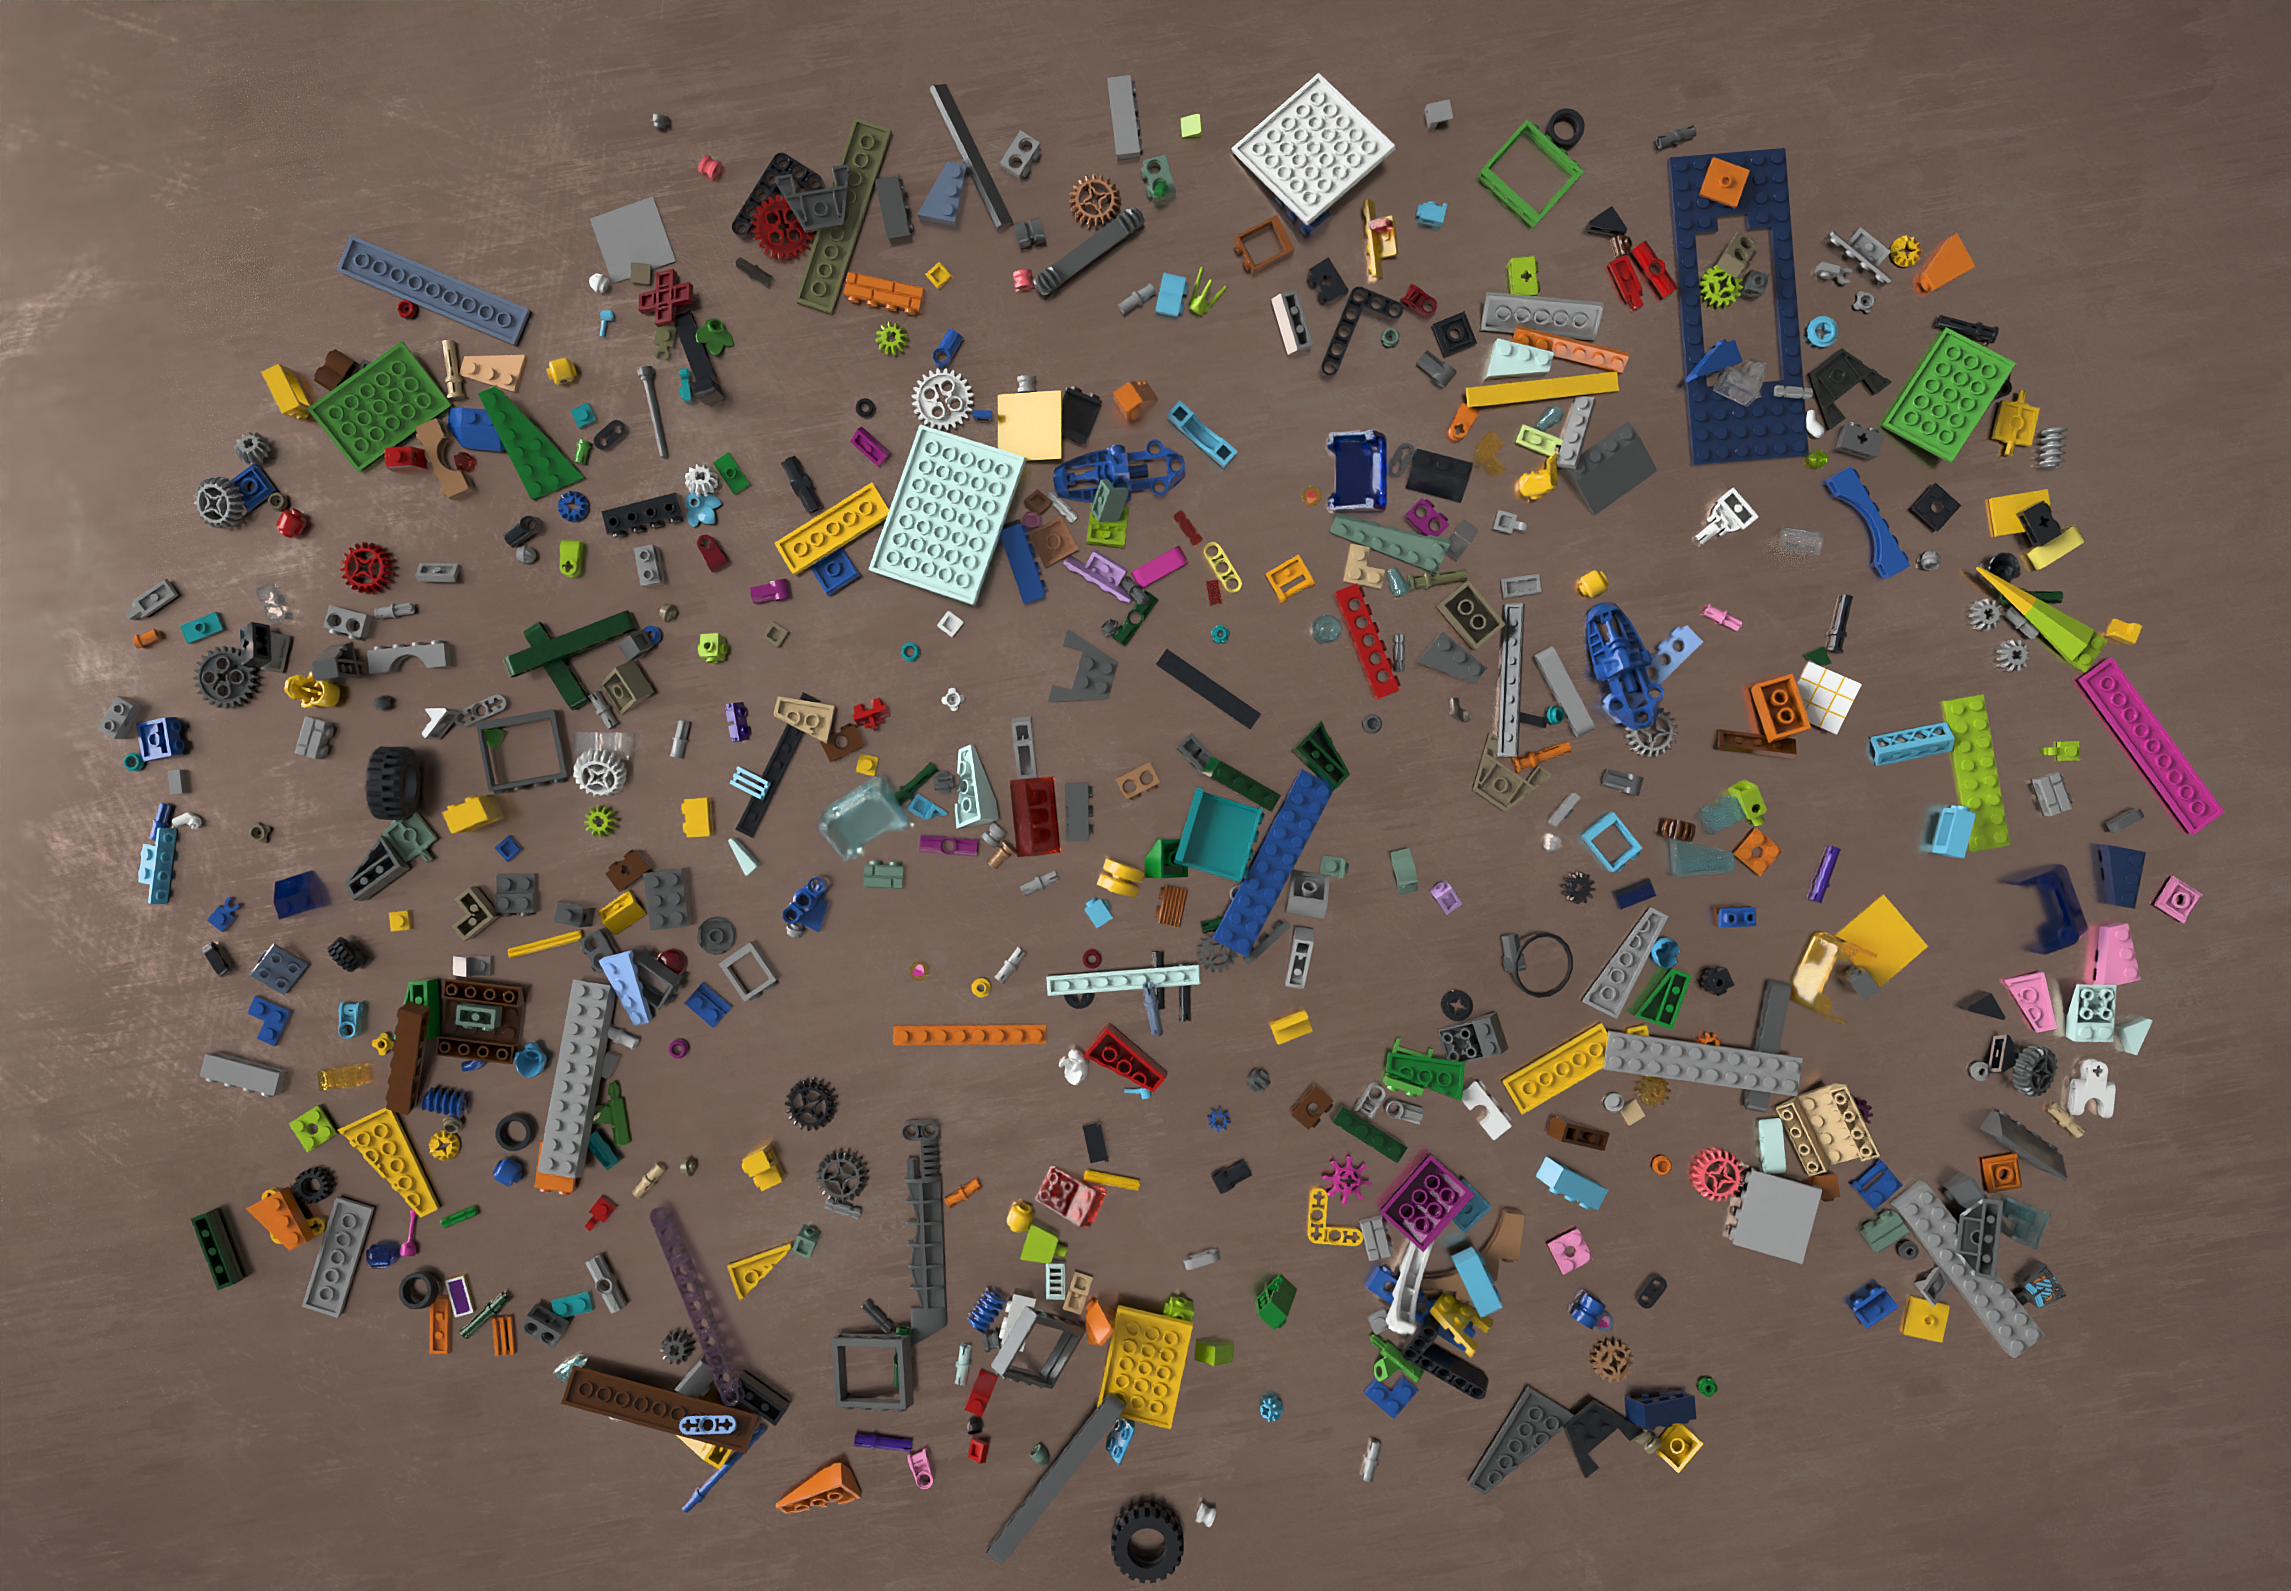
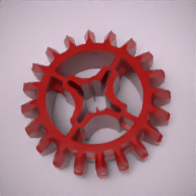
M362 542V546L357 543L355 544V549L352 547L348 548L350 554H343L346 557V561H340L342 564H345L344 567L340 568V571L345 572L341 576L343 579H347L345 584L348 586L352 585V590L356 591L358 589V592L362 594L364 592L371 594L372 590L377 593L379 592V587L382 589L386 588L384 582H391L387 578L388 575H394L392 572H389V569L394 568V565L389 564L393 559L386 557L388 551H382V546L378 545L376 547V544L372 542L370 544ZM365 553H373L375 557L366 560L365 558H362L361 555ZM355 562H356L357 568H356V570L354 571V565H355ZM380 565V571L378 574L377 567ZM368 576L373 581L363 584L359 579Z

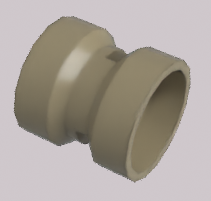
M1642 1428L1643 1431L1634 1440L1639 1445H1643L1644 1450L1648 1454H1651L1660 1447L1662 1441L1658 1436L1652 1434V1430H1644Z

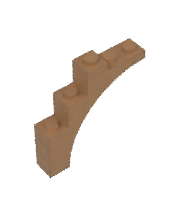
M1503 1209L1494 1237L1480 1253L1486 1263L1483 1268L1488 1269L1494 1281H1497L1500 1258L1508 1263H1513V1260L1519 1261L1525 1218L1522 1211ZM1457 1269L1448 1273L1422 1276L1420 1284L1422 1290L1432 1291L1433 1289H1440V1292L1448 1294L1454 1291L1453 1295L1458 1299V1302L1468 1304L1472 1301Z

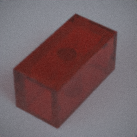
M1218 579L1206 581L1210 606L1222 604Z

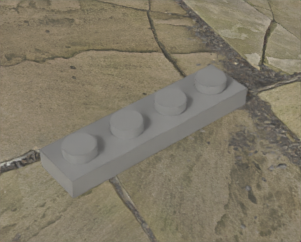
M1576 396L1556 462L1558 467L1577 469L1596 404L1595 397Z

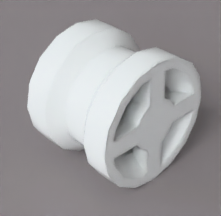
M1202 1503L1195 1522L1205 1523L1210 1528L1217 1509H1210L1206 1504Z

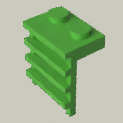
M1396 1038L1392 1053H1397L1398 1050L1414 1056L1431 1058L1433 1049L1429 1048L1427 1055L1400 1047L1401 1039ZM1385 1073L1383 1082L1387 1085V1089L1398 1092V1089L1406 1091V1095L1415 1098L1417 1095H1423L1424 1088L1422 1086Z

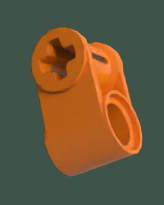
M1463 402L1448 430L1449 438L1452 441L1462 440L1474 424L1480 411L1473 407L1468 408L1467 404ZM1457 428L1461 429L1459 435L1456 434Z

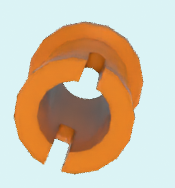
M154 628L142 635H135L133 643L138 649H144L146 645L160 640L161 637Z

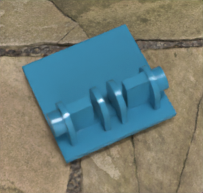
M1120 1417L1115 1421L1114 1429L1111 1436L1107 1439L1105 1447L1118 1465H1121L1135 1432V1421Z

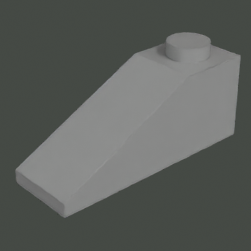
M1295 926L1285 982L1287 987L1304 989L1314 944V929Z

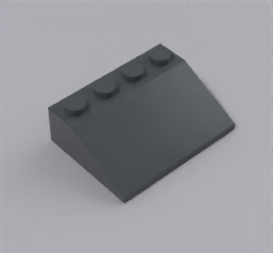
M1629 421L1581 454L1577 469L1561 468L1594 516L1657 472L1641 438Z
M2001 1110L1999 1112L1990 1111L1979 1128L1981 1131L2041 1171L2063 1181L2067 1180L2063 1155L2057 1152L2058 1148L2049 1142L2047 1144L2043 1143L2041 1136L2033 1131L2031 1133L2025 1130L2026 1126L2018 1121L2012 1122L2009 1120L2010 1116Z

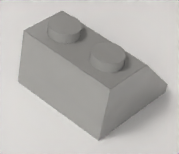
M1292 870L1286 913L1324 919L1328 905L1330 875Z
M707 1351L682 1379L675 1390L694 1398H698L700 1394L704 1396L711 1388L709 1384L713 1380L717 1382L723 1375L721 1370L725 1365Z

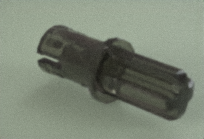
M741 257L735 262V267L747 273L750 279L753 278L766 287L770 284L773 276L760 269L757 264L754 266Z

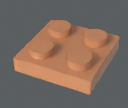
M1062 516L1028 532L1029 538L1045 568L1079 551Z

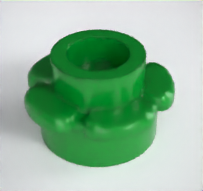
M1159 180L1153 195L1158 196V199L1161 196L1165 197L1169 186L1165 185L1166 180L1164 182Z
M1711 1378L1702 1379L1699 1383V1392L1704 1394L1705 1397H1712L1718 1390L1715 1380Z

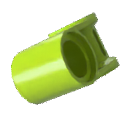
M561 540L559 568L568 577L574 578L581 573L582 541ZM571 565L574 566V568L570 569V571L567 570V567H571Z

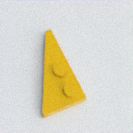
M792 1243L727 1265L739 1301L793 1248Z

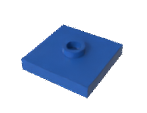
M843 546L810 566L827 596L860 576Z

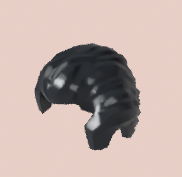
M1998 553L1991 559L1987 568L1988 572L2008 583L2021 575L2018 559L2012 553Z

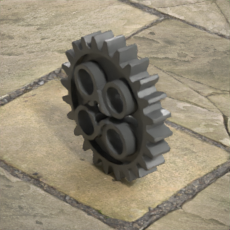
M222 646L221 649L215 647L214 652L207 651L208 657L201 656L203 662H196L200 668L193 670L198 673V676L193 677V679L198 680L199 683L195 684L194 687L201 688L197 694H205L202 700H209V705L216 704V708H222L223 706L225 709H229L231 705V707L236 708L237 703L244 704L243 698L251 699L248 693H255L251 687L258 686L257 683L253 682V679L259 678L257 675H253L257 668L241 665V650L236 651L235 647H230L229 650L226 646ZM225 659L228 661V666L226 668L223 667V661ZM212 673L215 676L213 682L210 681V675ZM241 673L242 679L238 682L237 674ZM227 686L228 689H229V692H228V694L225 696V694H224L223 691H224V688Z

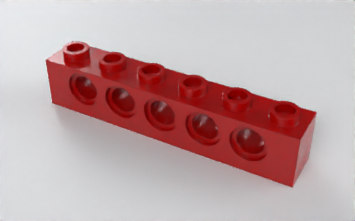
M1356 583L1334 592L1376 700L1400 691L1398 688L1401 686L1397 675H1393L1391 670L1394 668L1390 657H1386L1384 652L1387 650L1383 640H1379L1377 635L1380 632L1377 623L1371 620L1372 610L1369 604L1364 602L1363 597H1365L1362 586L1358 587ZM1351 600H1356L1359 603L1358 610H1352L1349 607ZM1358 618L1366 620L1365 628L1357 626L1356 621ZM1365 636L1373 638L1372 646L1364 644L1363 639ZM1374 653L1380 656L1378 664L1371 662L1370 658ZM1380 671H1384L1388 676L1385 682H1381L1378 679Z

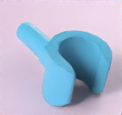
M603 310L600 313L602 325L599 336L601 337L605 335L607 321H613L612 310Z
M1143 1087L1140 1089H1124V1093H1141L1142 1099L1152 1096L1151 1091Z

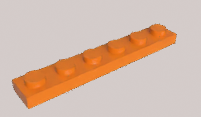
M1517 325L1512 342L1554 352L1553 356L1620 373L1624 372L1629 359V353L1519 325Z

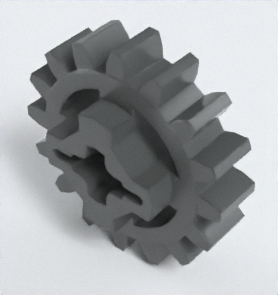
M1206 934V941L1200 940L1203 945L1197 946V949L1201 950L1197 957H1202L1199 963H1206V970L1211 967L1212 973L1216 969L1222 973V968L1225 967L1226 970H1229V964L1235 965L1232 960L1233 958H1238V955L1234 954L1235 951L1230 949V956L1225 953L1226 946H1222L1220 943L1212 944L1210 941L1213 940V936L1210 937L1208 934ZM1219 947H1221L1222 955H1217L1216 957H1214L1213 949H1219ZM1205 948L1210 952L1208 960L1205 957ZM1223 960L1225 962L1220 965L1214 964L1216 961Z

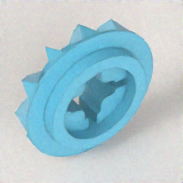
M1819 316L1813 319L1806 330L1812 345L1819 346V348L1828 347L1833 344L1838 336L1836 322L1827 316ZM1823 326V330L1828 334H1824L1821 338L1820 333H1817L1816 330H1820Z

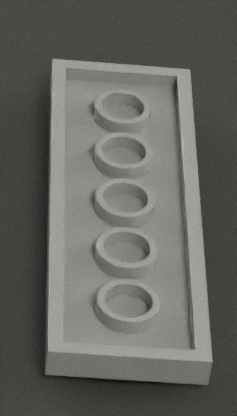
M1487 292L1481 330L1515 333L1516 327L1519 325L1567 338L1596 341L1603 311V302Z
M340 1196L335 1198L302 1307L336 1318L341 1317L375 1209L374 1207Z

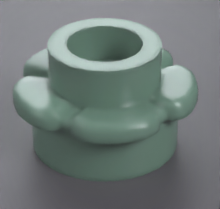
M1387 328L1385 332H1382L1381 340L1385 346L1390 347L1398 344L1400 334L1397 330Z

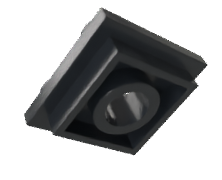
M1465 311L1432 324L1445 357L1477 344ZM1450 330H1459L1460 337H1451Z
M1935 482L1912 507V510L1938 532L1961 507V504ZM1933 502L1939 505L1937 513L1931 508Z

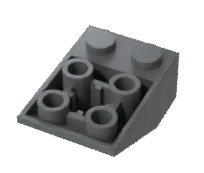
M1497 1012L1437 1030L1446 1058L1450 1061L1467 1063L1501 1055L1508 1049Z

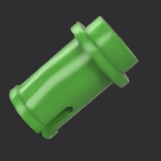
M579 439V442H576L578 446L573 459L574 462L586 464L591 442Z

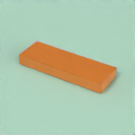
M437 1296L435 1302L430 1306L429 1354L449 1355L451 1353V1301L449 1296Z

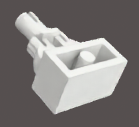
M1731 488L1716 501L1717 504L1707 521L1710 522L1714 518L1716 519L1695 537L1697 540H1700L1706 535L1699 541L1704 545L1723 528L1724 530L1719 533L1721 537L1727 532H1734L1739 529L1744 530L1759 516L1734 488Z

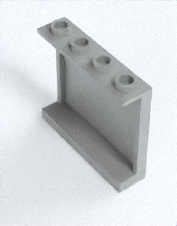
M1752 1167L1750 1172H1746L1744 1182L1747 1183L1746 1190L1741 1191L1739 1201H1742L1741 1209L1737 1208L1734 1218L1738 1221L1736 1227L1732 1226L1730 1238H1733V1244L1803 1264L1822 1193L1821 1186L1814 1184L1810 1186L1757 1171Z

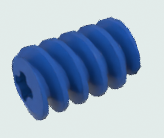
M431 1087L429 1092L423 1097L421 1108L423 1111L427 1109L429 1112H433L435 1110L437 1114L442 1112L444 1115H448L450 1113L452 1117L457 1115L458 1118H462L466 1108V1100H464V1094L457 1098L456 1092H453L450 1097L448 1090L442 1095V1090L438 1089L435 1094L434 1087Z
M985 1291L984 1294L987 1296V1299L981 1298L980 1301L983 1305H976L979 1311H972L975 1317L967 1318L971 1325L983 1334H986V1330L990 1329V1323H994V1317H998V1311L1003 1309L1002 1304L1007 1303V1300L996 1291L991 1293Z

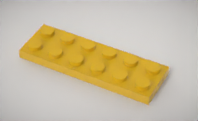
M871 482L775 542V545L795 576L887 519L889 509Z
M1602 1023L1502 1080L1522 1115L1603 1068L1608 1033Z

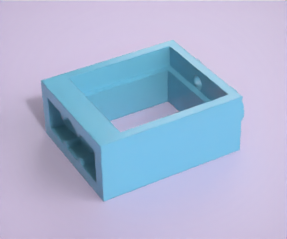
M1951 805V808H1943L1932 852L1949 857L1964 858L1976 813L1969 812L1970 808Z
M1609 812L1581 835L1582 839L1609 872L1615 871L1617 873L1625 867L1624 863L1629 859L1632 861L1640 855L1639 851L1643 849L1614 812ZM1613 823L1632 847L1613 863H1610L1592 839Z

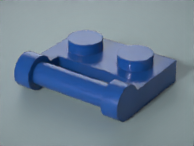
M1881 1159L1861 1179L1851 1184L1873 1210H1876L1903 1186ZM1881 1171L1884 1173L1866 1190L1863 1189Z

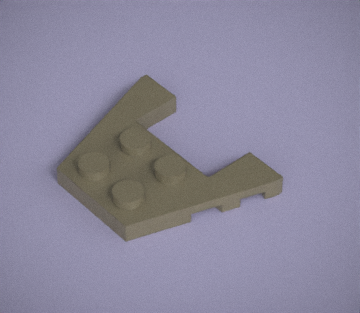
M1490 732L1473 791L1506 812L1526 795L1550 779L1553 774L1538 765L1526 781L1495 759L1498 754L1499 737Z

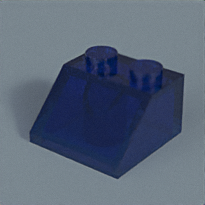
M313 870L275 882L273 902L279 920L324 907Z

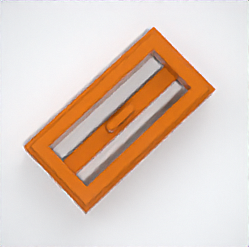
M513 1315L493 1317L492 1328L495 1356L514 1355L516 1348ZM505 1320H507L510 1350H507ZM498 1321H500L502 1350H501V1347H500V1336H499V1325H498Z

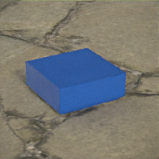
M973 410V419L975 421H992L993 412Z
M511 835L507 836L495 847L506 862H510L523 850Z

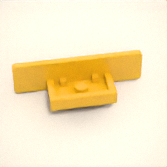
M1364 199L1363 213L1367 222L1365 232L1369 239L1367 250L1371 257L1369 268L1374 277L1383 278L1381 259L1399 255L1395 217L1391 215L1376 219L1375 202L1370 199Z

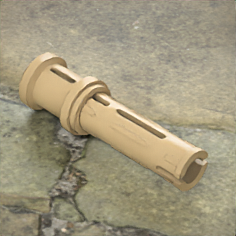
M442 341L447 377L445 378V383L448 387L447 399H464L465 394L462 393L461 387L463 379L459 376L455 341Z

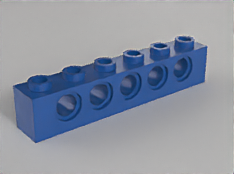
M1377 1265L1365 1285L1368 1290L1392 1305L1394 1300L1392 1294L1398 1278L1392 1275L1394 1272L1388 1267L1384 1266L1382 1268ZM1387 1282L1394 1283L1392 1289L1384 1288ZM1420 1288L1415 1308V1320L1418 1322L1426 1314H1431L1429 1310L1437 1301L1433 1297L1429 1299L1424 1296L1426 1293ZM1425 1303L1426 1307L1423 1310H1418L1417 1305ZM1469 1322L1464 1332L1473 1338L1476 1331L1473 1328L1474 1324ZM1440 1324L1438 1335L1464 1351L1466 1347L1454 1340L1455 1335L1449 1328L1445 1330Z

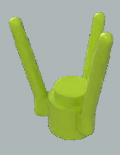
M1200 267L1193 294L1189 301V309L1200 316L1204 312L1207 313L1210 307L1228 288L1225 285L1206 304L1208 301L1204 298L1213 282L1210 279L1201 296L1198 295L1196 298L1204 270L1203 267Z

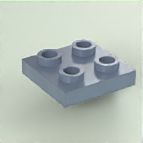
M273 943L269 950L264 951L250 976L285 995L306 968L307 962Z

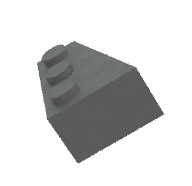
M1444 632L1438 634L1416 662L1471 684L1476 683L1487 669L1485 665Z

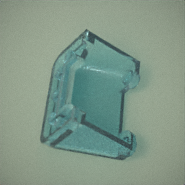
M879 775L828 805L820 815L817 829L841 858L847 861L850 858L858 857L864 843L886 830L891 829L893 832L902 831L907 826L908 820L887 781Z

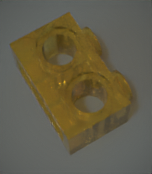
M363 1064L326 1068L317 1071L319 1091L357 1087L365 1084Z

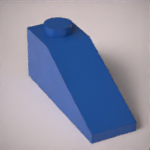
M1725 339L1715 343L1716 347L1705 354L1687 376L1686 382L1731 368L1743 362L1735 340L1727 342Z

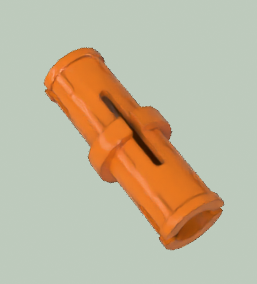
M976 1178L964 1187L960 1186L955 1193L944 1198V1201L949 1209H952L960 1202L969 1200L970 1196L983 1189V1187Z

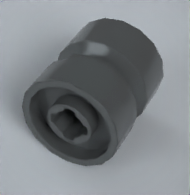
M1040 217L1029 219L1028 223L1025 221L1014 223L1020 248L1030 246L1031 242L1035 244L1046 242Z

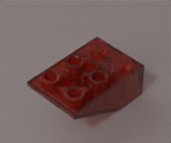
M1051 1165L1035 1200L1079 1227H1090L1106 1192L1087 1181Z

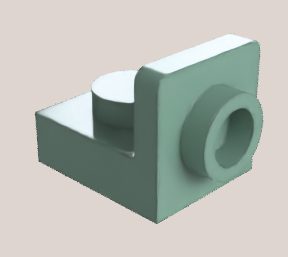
M1322 855L1319 874L1343 878L1344 874L1347 875L1349 863H1346L1345 858Z
M803 1225L797 1236L792 1253L810 1259L821 1232L813 1227Z

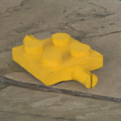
M2019 390L2017 401L2001 400L1999 402L1991 439L2007 443L2004 454L2006 456H2013L2015 445L2032 446L2040 408L2025 403L2028 391Z

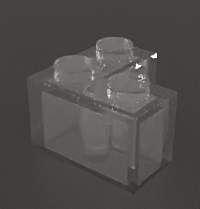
M1752 357L1741 366L1740 370L1728 365L1718 374L1713 391L1747 407L1757 399L1769 365Z

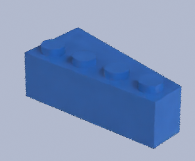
M1020 519L1004 524L1000 536L1023 604L1045 597L1044 591H1047L1044 580L1040 581L1038 573H1041L1038 561L1034 562L1032 555L1035 554L1032 543L1028 544L1026 537L1029 536L1026 525L1022 526Z

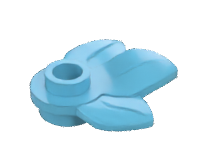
M696 493L689 494L685 500V505L688 509L686 513L688 523L693 527H696L700 521L705 524H715L713 509L719 507L722 503L712 494H708L707 497L704 495L698 497ZM693 499H697L698 501L697 505L693 506L691 503Z

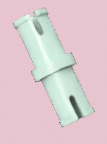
M961 1344L959 1347V1358L956 1361L957 1373L955 1384L957 1385L959 1382H961L960 1385L967 1384L968 1369L971 1368V1363L969 1362L971 1345L966 1347L967 1344Z

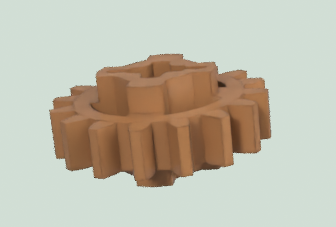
M1607 1340V1345L1605 1346L1600 1343L1601 1349L1595 1348L1594 1350L1597 1355H1592L1593 1360L1596 1361L1592 1363V1366L1597 1368L1595 1370L1596 1374H1601L1602 1380L1607 1378L1609 1383H1612L1613 1379L1619 1383L1620 1377L1626 1380L1625 1374H1632L1629 1368L1635 1366L1631 1362L1634 1359V1356L1630 1354L1632 1351L1629 1347L1626 1348L1623 1342L1619 1345L1617 1340H1614L1613 1344ZM1615 1349L1623 1352V1354H1617ZM1613 1357L1616 1359L1614 1360V1367L1611 1364ZM1602 1368L1610 1369L1611 1373L1606 1372Z

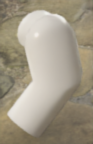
M1806 411L1807 431L1815 438H1821L1825 430L1816 421V411Z
M190 812L172 819V823L176 828L188 824L192 826V829H198L202 824L200 817Z

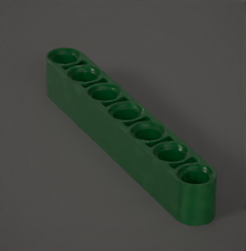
M623 611L509 655L503 659L510 678H514L633 632L637 627L630 611Z

